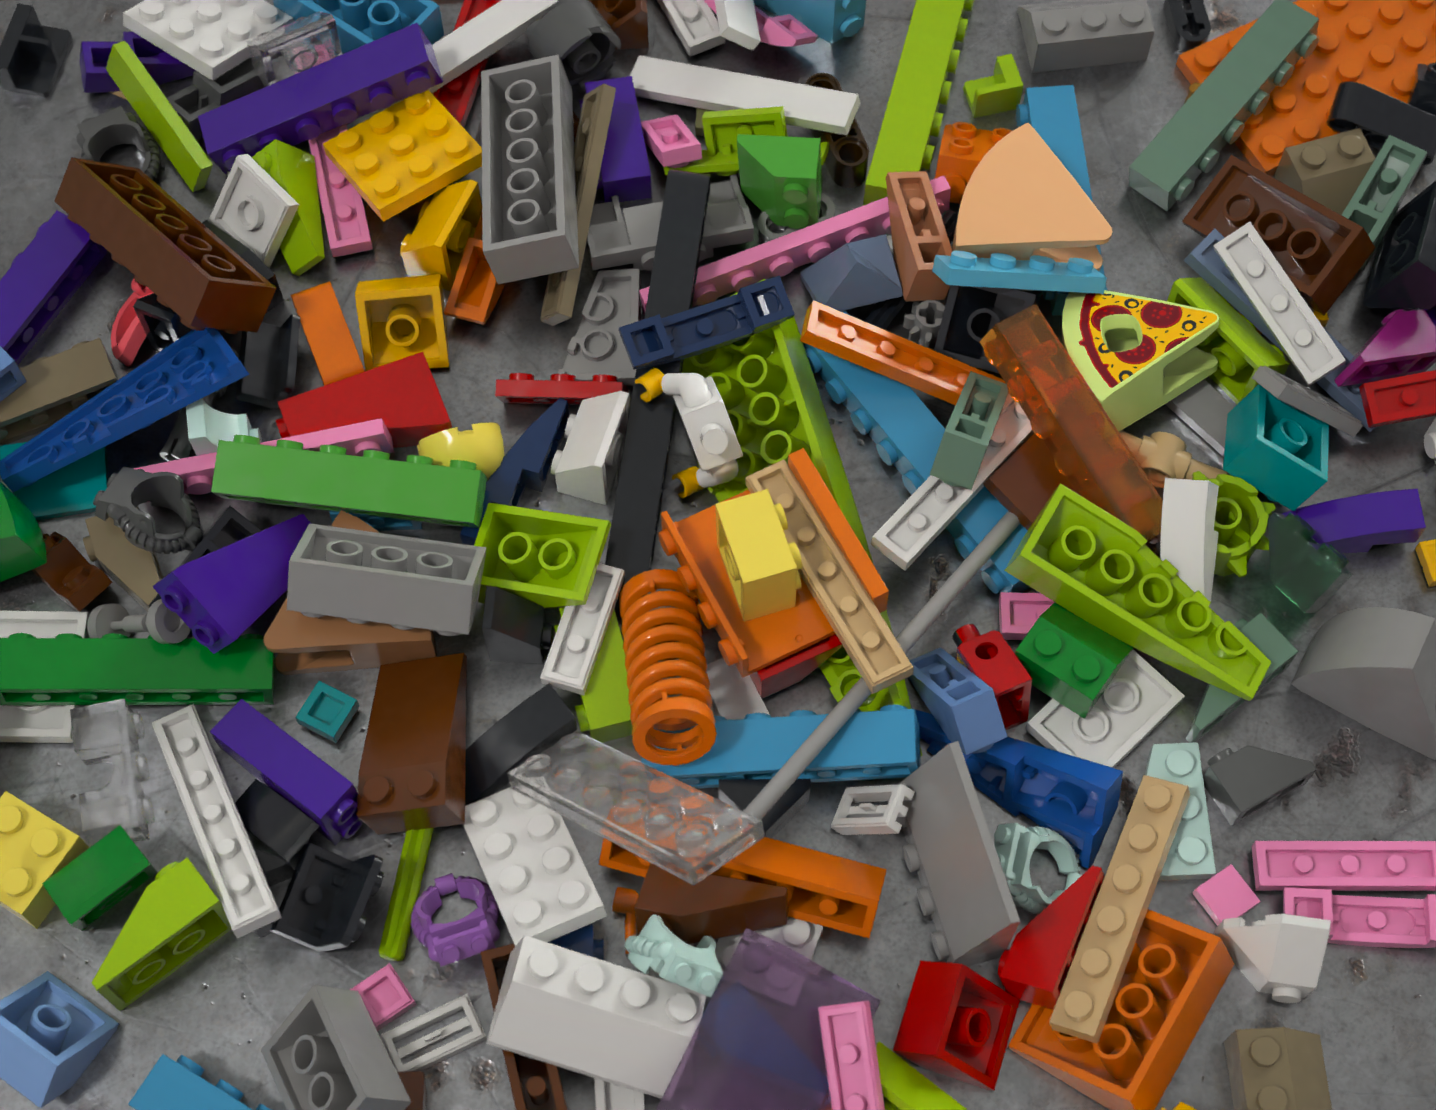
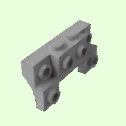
M736 174L730 175L729 181L710 184L699 262L713 257V248L753 241L754 227L749 207L743 199ZM617 195L611 196L612 202L593 205L586 241L592 270L632 263L633 269L652 271L663 201L623 208V216Z

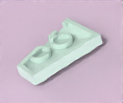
M1198 742L1153 744L1150 749L1145 775L1186 785L1190 791L1189 800L1158 881L1210 879L1216 874L1199 744Z

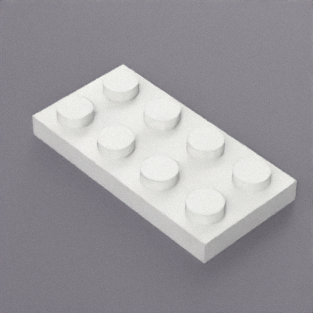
M542 774L465 806L464 829L515 947L524 935L549 942L607 917L604 905Z

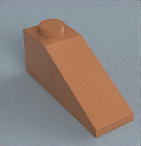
M927 171L888 172L886 175L894 263L905 302L944 300L950 285L945 284L932 270L935 255L951 256L952 248Z

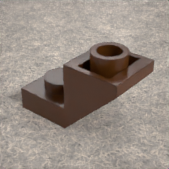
M55 531L50 536L49 534L43 535L46 545L47 563L31 571L68 606L80 612L113 582L100 568L90 564L66 537Z

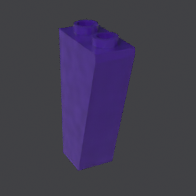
M302 513L183 564L160 579L152 587L161 596L163 604L169 610L175 612L192 630L194 638L215 654L234 642L288 589L289 560L309 523H312Z
M243 699L209 731L223 751L257 780L319 825L316 830L335 846L343 837L345 839L352 837L363 824V821L357 817L358 793L354 785Z

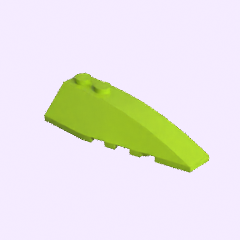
M1060 483L1024 535L1004 571L1124 643L1201 681L1212 684L1245 700H1252L1271 661L1230 621L1224 622L1209 607L1211 602L1200 591L1194 592L1176 575L1178 570L1167 559L1162 561L1145 545L1147 540L1137 530Z

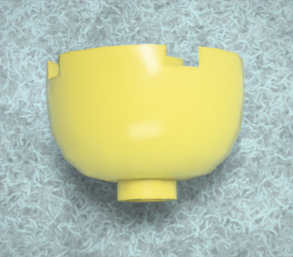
M493 422L471 424L473 430L459 432L458 427L432 434L419 441V445H417L419 456L432 458V465L449 467L450 460L477 464L476 470H481L486 475L488 481L501 465L504 457V445L500 426Z

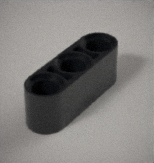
M1342 82L1339 84L1327 119V125L1331 129L1343 133L1360 128L1369 146L1381 150L1387 138L1391 135L1427 151L1422 165H1428L1433 162L1436 154L1435 115L1360 83Z

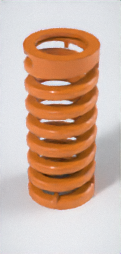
M669 569L649 570L632 577L624 584L620 591L619 610L622 620L621 630L624 638L623 649L625 653L626 682L629 690L628 702L631 708L630 721L633 727L632 742L634 748L642 758L652 763L680 765L699 759L710 751L715 743L717 732L715 717L711 710L713 702L709 691L710 681L707 674L708 665L704 655L705 645L702 638L701 616L697 608L699 603L695 591L689 593L686 591L677 571ZM658 589H672V590H676V591L667 590V591H657V592H656V590H658ZM664 606H672V607H668V608H658V607H664ZM683 694L680 696L668 697L669 695ZM695 726V727L692 728L691 730H688V731H685V732H681V733H667V732L659 731V730H665V731L685 730V729H688V728H690V727ZM659 748L677 749V750H663V749H659Z

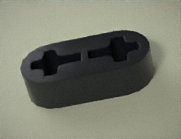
M1165 0L1164 12L1174 45L1180 51L1187 52L1206 43L1210 35L1211 25L1204 1L1183 0L1184 4H1189L1187 10H1184L1181 0ZM1187 25H1190L1192 34L1189 31H1185Z

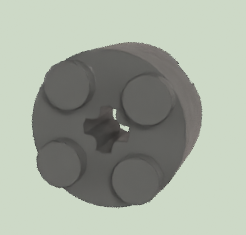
M559 0L555 8L550 10L540 20L531 23L526 30V37L529 39V50L533 57L539 59L559 54L570 85L579 84L582 89L585 88L586 82L598 81L612 68L616 61L613 57L615 48L617 47L620 50L621 47L619 37L596 7L588 0Z

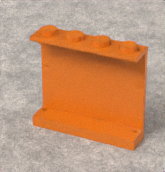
M802 448L789 454V468L879 613L887 610L888 588L807 452ZM746 490L724 501L745 496L751 493L749 490ZM715 505L678 522L672 521L667 510L661 513L662 530L657 533L661 546L667 556L675 555L681 566L677 568V572L684 588L688 593L695 591L701 602L697 605V608L705 626L708 629L715 627L721 638V641L718 642V647L723 659L728 666L735 664L742 678L836 634L801 576L802 587L796 589L795 607L744 622L717 546Z

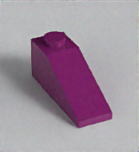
M1399 309L1387 315L1382 320L1383 326L1369 338L1334 379L1337 386L1361 384L1426 372L1436 362V327L1425 309L1412 311Z

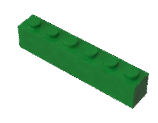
M15 633L9 635L8 638H0V705H236L241 699L249 705H274L275 653L270 652L266 648L264 636L259 634L241 635L234 642L215 654L200 644L194 637L193 639L185 638L183 641L173 644H161L155 641L151 635L147 638H128L126 635L117 633L105 634L101 638H82L80 635L72 633L58 634L55 638H36L31 634Z

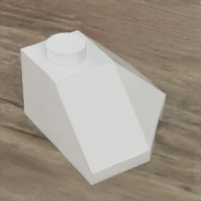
M1289 914L1265 915V920L1253 922L1252 926H1245L1243 918L1223 919L1214 930V935L1222 938L1235 966L1257 992L1272 994V999L1277 1002L1299 1003L1301 998H1307L1317 988L1329 938L1331 920Z

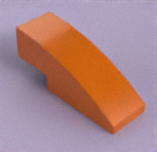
M481 212L473 238L468 237L444 314L485 325L506 283H497L483 254Z

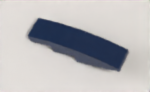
M559 398L527 428L503 457L501 465L486 483L481 523L488 503L518 507L526 488L540 492L543 491L551 470L554 455L559 450L564 437L565 427L569 418L567 400ZM463 527L460 533L462 544L474 546L479 529Z

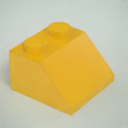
M470 179L446 186L435 192L430 202L426 201L423 204L416 228L412 234L408 233L405 236L400 248V256L403 258L406 275L441 274L443 289L451 291L468 237L473 238L482 212L478 182Z
M441 274L358 281L355 300L365 371L420 352L424 353L430 369L449 367L447 321L444 314L445 302Z

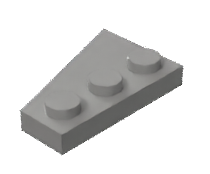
M640 269L598 271L582 311V321L576 336H572L567 348L568 355L563 368L559 369L557 374L576 376V381H592L593 375H613L618 377L617 382H623L625 386H634L636 369L633 370L618 329L641 320L639 290H641L642 276Z

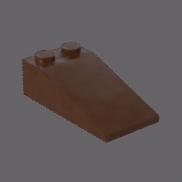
M1233 155L1229 157L1182 220L1184 225L1203 238H1206L1214 229L1224 237H1227L1248 222H1251L1307 305L1324 316L1376 248L1362 226Z
M465 653L380 665L359 768L357 817L378 835L405 832L412 829L420 830L465 824L467 656Z

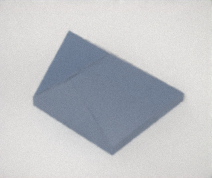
M886 234L846 243L800 272L801 280L813 300L838 311L903 296Z

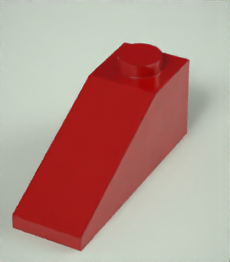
M1091 866L1016 934L1010 950L1006 949L1002 953L998 965V975L1007 993L1019 1000L1054 1010L1105 877L1101 867Z

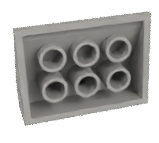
M956 741L949 743L899 783L904 784L915 793L912 800H903L902 804L909 809L906 816L897 817L896 822L902 825L901 828H903L908 843L903 845L907 867L910 872L917 871L922 888L917 889L921 910L925 916L931 914L936 928V932L931 933L935 953L939 960L946 959L947 963H961L968 967L1000 958L1007 949L1020 923V918L959 742Z

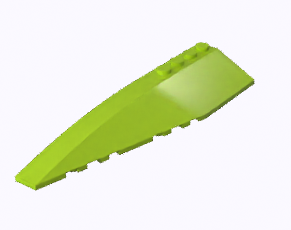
M795 317L732 344L685 358L682 373H698L704 378L712 376L743 453L742 457L736 459L739 471L734 479L726 483L707 487L709 492L715 495L718 502L720 503L748 490L745 482L746 476L782 460H785L788 464V455L804 448L873 563L803 342L800 341L801 335ZM885 610L880 614L892 632L888 613ZM843 645L842 648L818 666L831 687L829 689L838 703L862 677ZM905 679L871 694L858 709L862 712L880 711V708L886 705H902L907 707V709H912Z

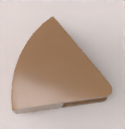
M342 510L331 525L333 527L379 533L360 518ZM287 598L264 636L266 648L270 652L278 653L275 658V666L277 671L283 675L380 668V665L437 657L433 630L422 628L401 630L394 628L391 624L378 622L357 624L349 622L346 618L326 615L317 618L307 617L301 614V612L287 610Z

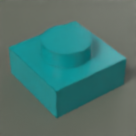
M318 681L295 719L298 724L337 743L360 705L357 699Z

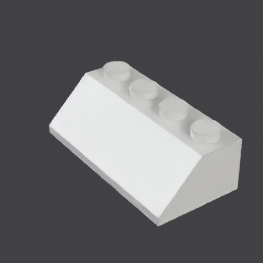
M524 935L510 953L486 1044L670 1101L673 1098L697 1041L706 995Z

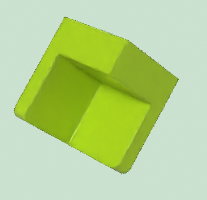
M1007 54L996 58L993 76L966 81L963 90L973 118L1015 110L1017 105L1020 104L1024 84L1013 55Z

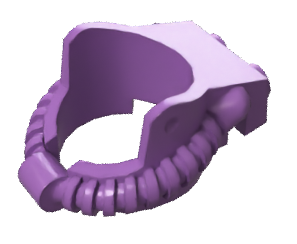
M453 873L434 879V887L429 886L427 891H424L417 899L411 913L413 933L418 941L428 948L429 958L432 961L439 962L441 967L479 954L482 951L496 948L494 942L500 937V931L496 926L499 908L487 883L470 876H458V878H455ZM458 891L460 898L476 901L478 908L468 916L450 923H432V915L443 905L440 896Z

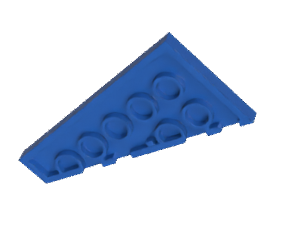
M217 329L191 330L0 460L1 479L12 493L23 487H28L39 479L139 429L149 427L155 421L249 375V373Z

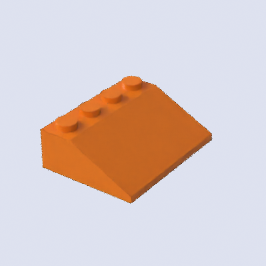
M1148 909L1098 1044L1052 1030L1049 1021L1053 1010L1032 1004L1008 1047L1013 1052L1110 1110H1155L1230 974L1234 962L1221 937Z

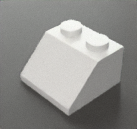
M618 391L584 399L580 404L577 415L570 414L564 437L568 438L563 451H556L551 465V474L555 475L557 492L603 505L607 504L622 461L630 412L629 393Z

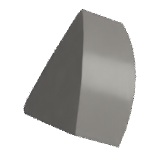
M1367 607L1343 612L1320 626L1313 635L1291 684L1301 692L1369 729L1436 760V618L1396 608Z

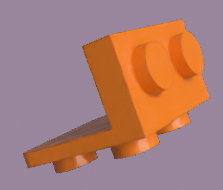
M956 122L944 126L935 178L945 176L951 187L950 202L961 204L965 188L975 168L985 154L1012 130L1005 128H996L993 131L977 129L975 125L967 122Z

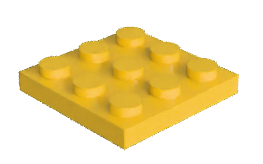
M429 90L414 94L397 102L322 144L328 158L383 222L482 166V147Z

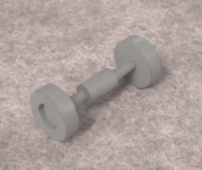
M161 599L155 601L150 606L147 614L129 615L127 610L119 604L99 605L92 610L87 622L90 638H101L103 635L110 633L123 634L129 638L131 633L149 632L155 641L161 644H173L183 641L190 632V628L175 612L169 610Z

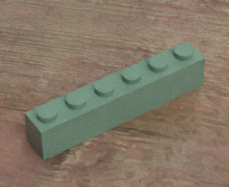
M1274 0L1129 166V186L1166 211L1177 200L1183 202L1191 193L1195 184L1194 180L1202 171L1208 173L1214 167L1220 156V150L1226 143L1233 144L1244 130L1246 120L1252 114L1257 116L1264 109L1269 101V94L1277 85L1282 87L1286 84L1298 60L1301 57L1308 58L1315 50L1319 42V37H1317L1319 18L1289 0Z

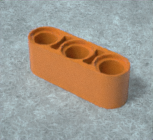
M330 281L291 294V299L297 315L300 316L301 326L324 386L365 372Z

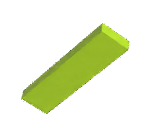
M122 41L113 44L106 66L107 72L191 191L195 192L205 188L213 163L128 43Z

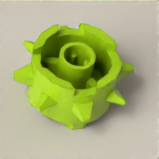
M1200 471L1193 472L1192 480L1210 481L1219 486L1214 530L1219 532L1214 574L1224 577L1235 573L1240 578L1247 575V562L1256 549L1275 551L1276 545L1264 535L1268 517L1276 510L1274 503L1261 502L1257 497L1259 493L1257 489L1242 478L1218 474L1216 478L1208 479Z

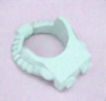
M1018 823L998 825L994 834V846L1016 907H1022L1024 910L1038 915L1082 876L1079 874V871H1081V866H1078L1079 859L1075 857L1076 853L1070 843L1056 831L1040 826L1026 828ZM1034 849H1046L1053 855L1059 872L1067 875L1065 890H1055L1050 897H1047L1040 886H1032L1030 859Z
M656 914L650 916L638 936L632 935L625 940V949L629 952L628 959L644 974H648L652 968L655 972L659 973L658 976L709 997H712L723 975L721 964L718 962L714 952L716 942L713 937L704 936L699 944L693 947L675 936L666 927L662 918Z

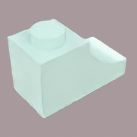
M203 398L186 406L188 438L196 456L217 452L219 440L233 441L234 435L257 437L261 439L260 443H262L259 428L252 429L246 413L236 415L220 412L206 404Z

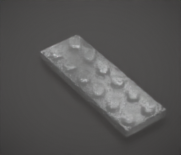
M578 731L565 735L553 746L527 758L523 764L507 773L511 789L692 885L697 884L765 837L761 820Z

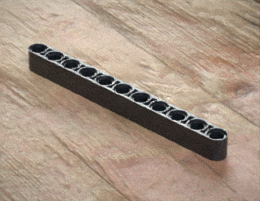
M670 169L668 171L644 319L659 314L661 318L692 309L710 194V174ZM684 359L636 369L635 380L653 368L659 369L664 375L667 373H682ZM635 382L605 565L625 570V578L621 590L624 584L632 577L652 570L677 408L673 396L667 395L664 392L650 402L643 401L640 395L647 390L642 384H636ZM619 596L615 605L619 607Z

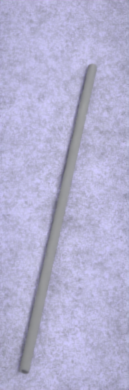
M1009 511L1006 512L896 637L905 654L1018 527L1020 522L1015 514ZM862 677L707 851L706 856L714 865L721 866L872 694Z

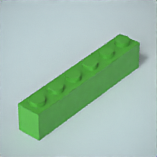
M234 435L233 441L219 440L211 492L221 498L334 512L342 510L351 514L480 529L487 477L481 470H476L477 464L472 462L450 460L449 467L432 465V458L418 455H407L406 462L389 460V453L376 450H363V457L346 455V448L333 445H320L319 451L303 450V443L290 440H277L276 446L260 445V438L247 435Z

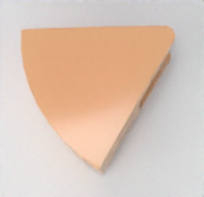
M1026 123L998 141L985 154L973 171L959 207L952 251L970 252L979 258H990L992 253H1003L1015 257L1016 260H1029L1030 256L1039 255L1062 263H1068L1069 258H1082L1093 262V267L1099 271L1103 259L1095 245L1107 243L1111 239L1113 231L1110 224L1037 131L1029 123Z

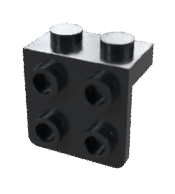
M313 843L307 844L302 851L279 907L282 918L273 922L270 931L318 952L348 947L351 942H356L366 924V916L362 914L368 899L376 895L383 881L384 873L380 871L383 858L373 854L351 861Z

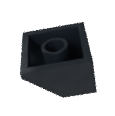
M951 285L934 351L972 367L1016 377L1022 371L1042 292L1024 289Z

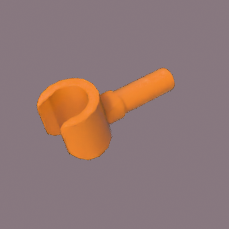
M617 887L612 911L626 914L624 922L626 940L629 936L636 935L634 908L639 894L634 889Z

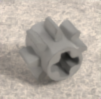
M927 300L922 303L914 301L912 314H906L904 317L903 327L911 329L908 340L927 348L935 347L945 306L936 300Z

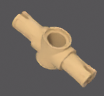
M1121 430L1113 436L1102 440L1118 457L1132 462L1131 467L1137 469V476L1141 481L1156 488H1164L1165 478L1192 480L1193 472L1200 471L1208 479L1216 478L1218 474H1227L1224 470L1192 459V454L1186 452L1187 446L1185 442L1167 432H1155L1150 437L1143 435L1142 438H1139Z

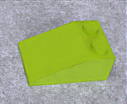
M488 503L474 546L487 547L478 602L485 604L486 588L491 586L522 597L544 608L586 605L611 528L610 521Z
M188 857L181 862L176 861L166 865L156 874L155 881L146 887L91 982L96 991L120 1012L232 930L220 899Z

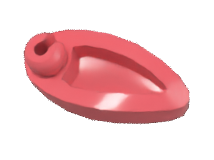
M135 279L131 282V288L134 292L119 310L111 332L113 355L127 367L132 365L140 346L147 336L133 305L137 299L154 293L148 287L135 281Z

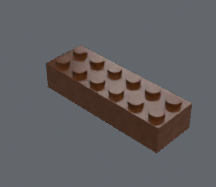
M71 157L54 201L68 214L67 218L70 221L82 226L90 234L89 238L93 242L105 247L112 254L111 258L115 262L129 269L134 274L135 281L153 291L157 295V301L177 313L181 317V323L197 331H204L205 328H215L230 334H237L239 331L258 332L275 293V286L139 168Z

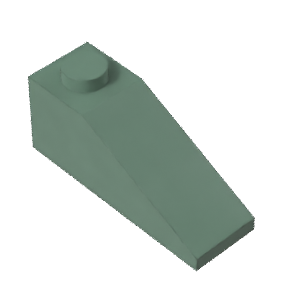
M1391 135L1387 138L1342 213V216L1362 226L1376 247L1359 269L1362 272L1382 241L1427 155V151Z
M970 371L944 431L929 475L940 478L950 486H962L972 490L1011 385Z
M1262 613L1258 614L1250 622L1242 618L1234 624L1271 661L1257 692L1286 670L1299 652ZM1207 684L1186 740L1189 743L1198 741L1247 700L1217 688L1212 684Z

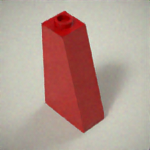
M423 352L278 401L283 417L275 420L281 438L382 418L392 436L393 448L417 446L421 439L452 428L450 418Z

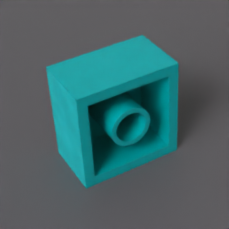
M1258 384L1227 414L1223 470L1231 476L1242 478L1271 501L1278 502L1294 511L1328 481L1329 424L1277 399Z

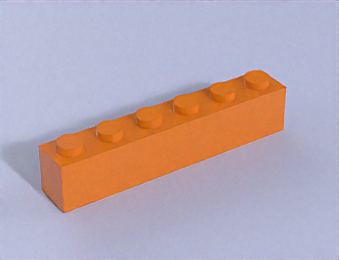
M623 798L618 799L605 827L599 865L645 877L649 865L654 864L786 887L788 894V917L870 938L887 869L749 833L721 866H716L707 858L706 853L729 827Z

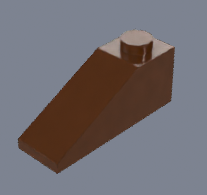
M650 864L634 908L637 934H640L653 914L660 916L666 927L687 944L700 942L704 936L717 939L786 925L788 920L787 888Z

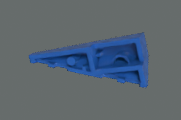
M914 709L919 722L920 738L929 744L927 751L934 756L952 742L948 739L932 714ZM1011 737L995 742L987 751L970 753L968 755L963 753L973 785L1015 817L1022 813L1038 826L1051 829L1062 835L1070 843L1075 853L1079 855V864L1085 868H1090L1095 861L1118 807L1123 777L1122 770Z

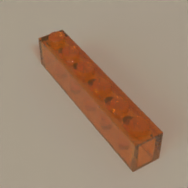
M1034 304L995 324L980 341L984 348L985 356L1004 379L1010 396L1019 403L1025 412L1035 435L1043 439L1054 456V463L1058 471L1062 475L1067 476L1077 494L1137 530L1147 540L1145 545L1161 536L1163 500L1038 306Z

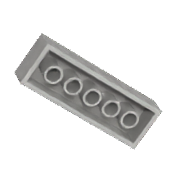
M559 54L481 71L483 254L497 283L503 284L579 268L572 87Z

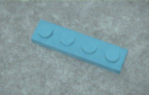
M952 251L951 256L935 255L932 270L945 284L953 286L1104 294L1107 277L1093 267L1094 263L1089 260L1069 258L1068 263H1062L1039 255L1030 256L1029 260H1016L1015 257L1003 253H992L990 258H979L970 252Z

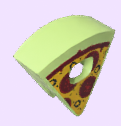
M1104 290V294L1069 292L1062 313L1063 362L1066 390L1077 415L1100 439L1104 440L1165 405L1216 372L1218 368L1217 358L1213 354L1200 350L1195 346L1202 343L1218 328V314L1210 310Z

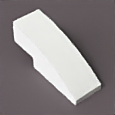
M1165 478L1161 518L1160 559L1162 561L1167 559L1178 570L1176 575L1194 592L1200 591L1211 602L1219 532L1214 530L1219 486L1204 480Z

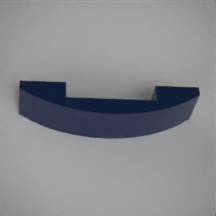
M779 275L739 289L738 294L661 318L660 314L619 327L618 331L634 370L662 365L718 349L793 318L795 313Z

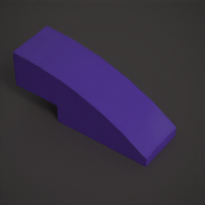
M123 32L122 41L128 43L157 85L193 75V72L196 71L136 33ZM81 41L79 64L84 93L121 91L106 70L112 45L119 42Z
M1418 488L1384 491L1330 500L1301 507L1294 511L1284 512L1276 517L1283 557L1369 552L1373 545L1417 542L1426 529Z

